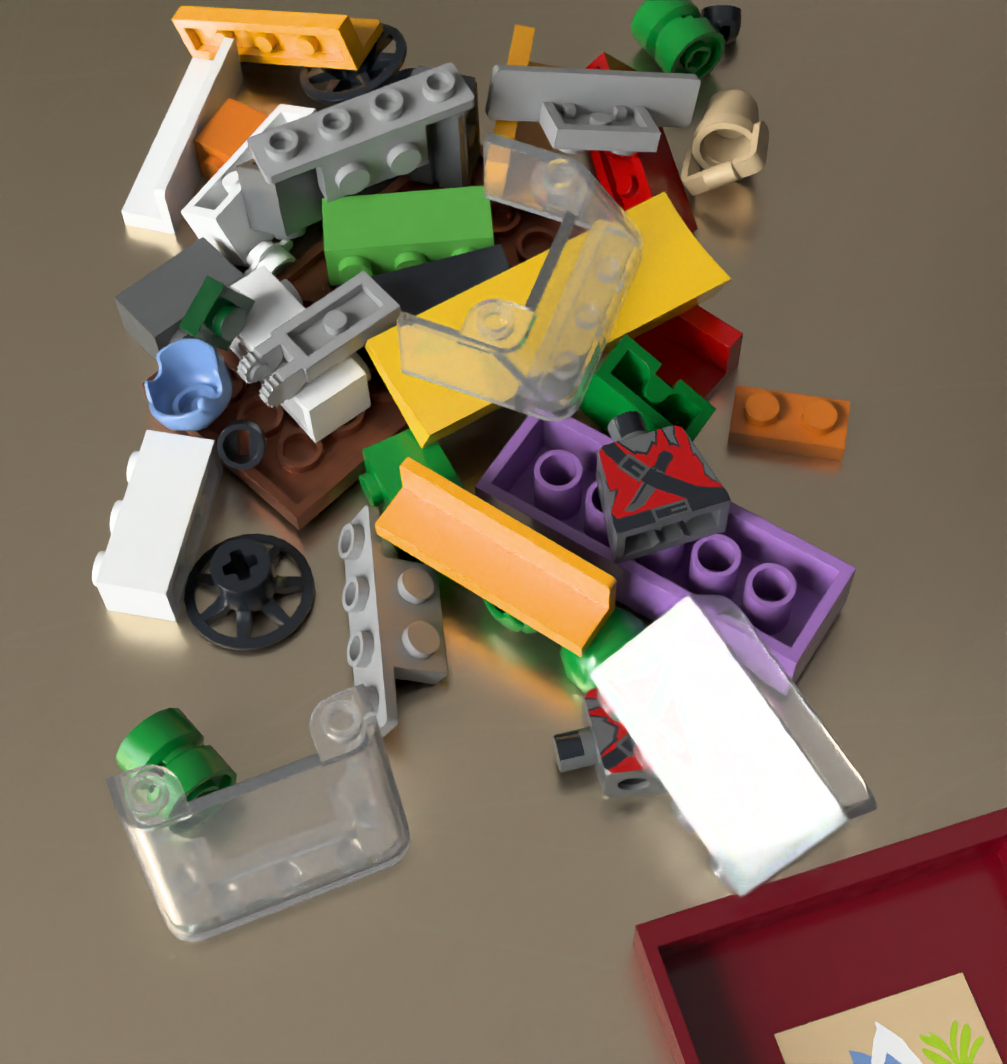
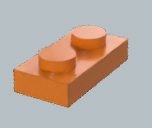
M736 385L727 445L842 461L846 445L850 401Z

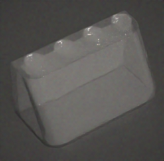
M688 594L589 673L600 689L597 692V699L601 707L614 721L623 723L636 742L633 750L639 763L649 774L661 779L673 797L670 803L677 819L689 831L697 832L711 853L709 855V863L713 872L726 887L730 889L735 888L740 897L754 892L877 809L876 800L867 783L746 615L725 596Z

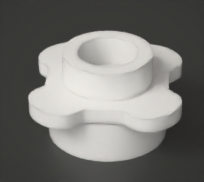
M287 239L273 244L271 241L265 240L259 243L247 256L246 264L250 268L245 271L244 277L263 265L274 276L278 275L296 260L289 253L293 246V241Z

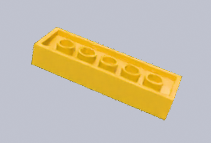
M664 191L368 339L364 347L422 449L607 353L625 334L633 339L714 297L731 278L698 242Z

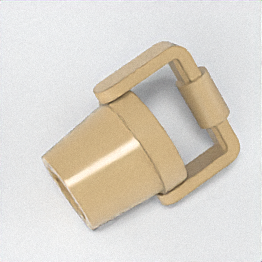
M726 89L717 92L708 101L701 122L695 129L692 148L685 151L681 181L691 195H698L753 175L765 166L769 130L764 121L759 122V109L756 101L750 94L737 89Z

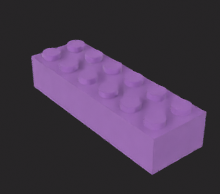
M539 401L474 486L475 496L613 576L617 580L616 600L788 696L845 605L856 567L733 502H730L725 532L615 564L611 555L596 479L597 450L603 445L613 443V440L565 413Z

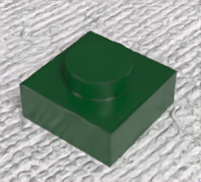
M207 275L178 327L194 338L228 351L233 340L243 330L255 300Z

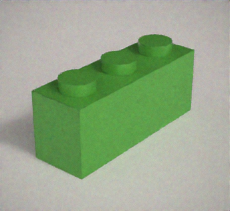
M488 185L346 196L328 203L325 198H322L324 253L330 286L346 283L362 271H365L371 277L494 246Z

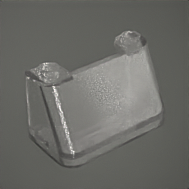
M363 683L330 695L320 701L313 710L309 725L312 741L317 751L316 754L189 802L175 773L163 766L153 764L140 766L106 779L115 810L159 913L173 935L180 940L190 942L206 940L388 869L402 860L408 852L411 840L408 821L377 717Z

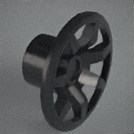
M381 23L384 30L358 70L316 68L312 70V67L302 66L300 83L308 97L317 102L339 104L386 86L401 69L406 58L407 43L402 33L397 28ZM392 40L396 42L395 53L382 52ZM326 81L329 82L325 91L319 90L312 85Z
M243 534L216 544L200 557L189 573L185 586L184 602L187 614L194 628L204 638L215 645L239 651L256 650L283 640L299 627L312 605L314 579L304 555L287 541L265 534ZM283 554L297 565L302 577H283L275 574L274 570ZM209 567H210V573H211V574L205 573V571H206ZM198 586L218 592L219 595L215 602L201 614L198 612L196 605ZM303 589L300 604L291 617L284 612L273 598L274 593L289 594ZM233 609L237 613V638L220 634L212 629L209 624L224 618ZM261 610L270 620L280 625L279 628L266 635L249 638L253 626V613L255 611Z

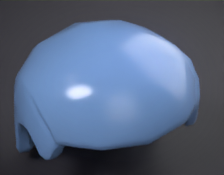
M182 338L163 347L157 353L158 374L152 381L146 380L144 386L148 402L150 403L151 414L159 423L170 430L198 431L211 425L228 406L233 394L231 373L227 363L216 347L197 338Z

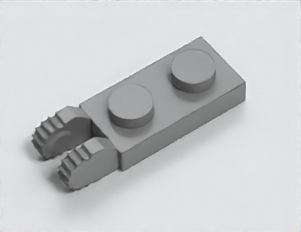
M362 271L270 332V338L243 356V359L239 361L237 366V373L246 383L249 382L250 384L262 380L264 376L270 375L268 379H265L264 384L261 385L259 396L268 407H278L279 404H284L285 400H289L297 395L305 381L309 384L362 348L368 339L402 320L400 305L365 271ZM284 358L288 364L276 371Z

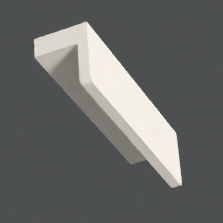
M223 38L214 60L192 58L121 212L125 225L173 235L176 234L183 218L181 211L190 202L202 175L193 139L228 98L236 99L244 81L237 44L234 38Z

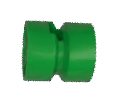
M645 0L636 11L631 22V34L650 57L655 58L656 63L664 73L695 74L701 80L720 62L725 51L726 41L723 35L707 17H701L698 7L691 0Z
M167 708L144 719L122 741L116 753V763L138 789L149 791L148 801L174 830L186 829L208 817L225 801L236 784L237 774L211 745H204V736L179 708Z

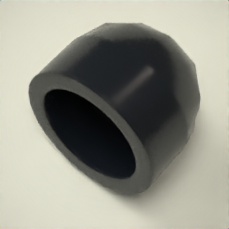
M714 5L701 10V17H707L721 32L726 41L725 45L735 41L741 27L740 8L731 5Z
M246 419L235 420L229 423L223 429L217 441V450L222 461L228 466L239 470L249 469L257 465L267 447L264 431L255 422ZM241 430L249 432V455H240Z

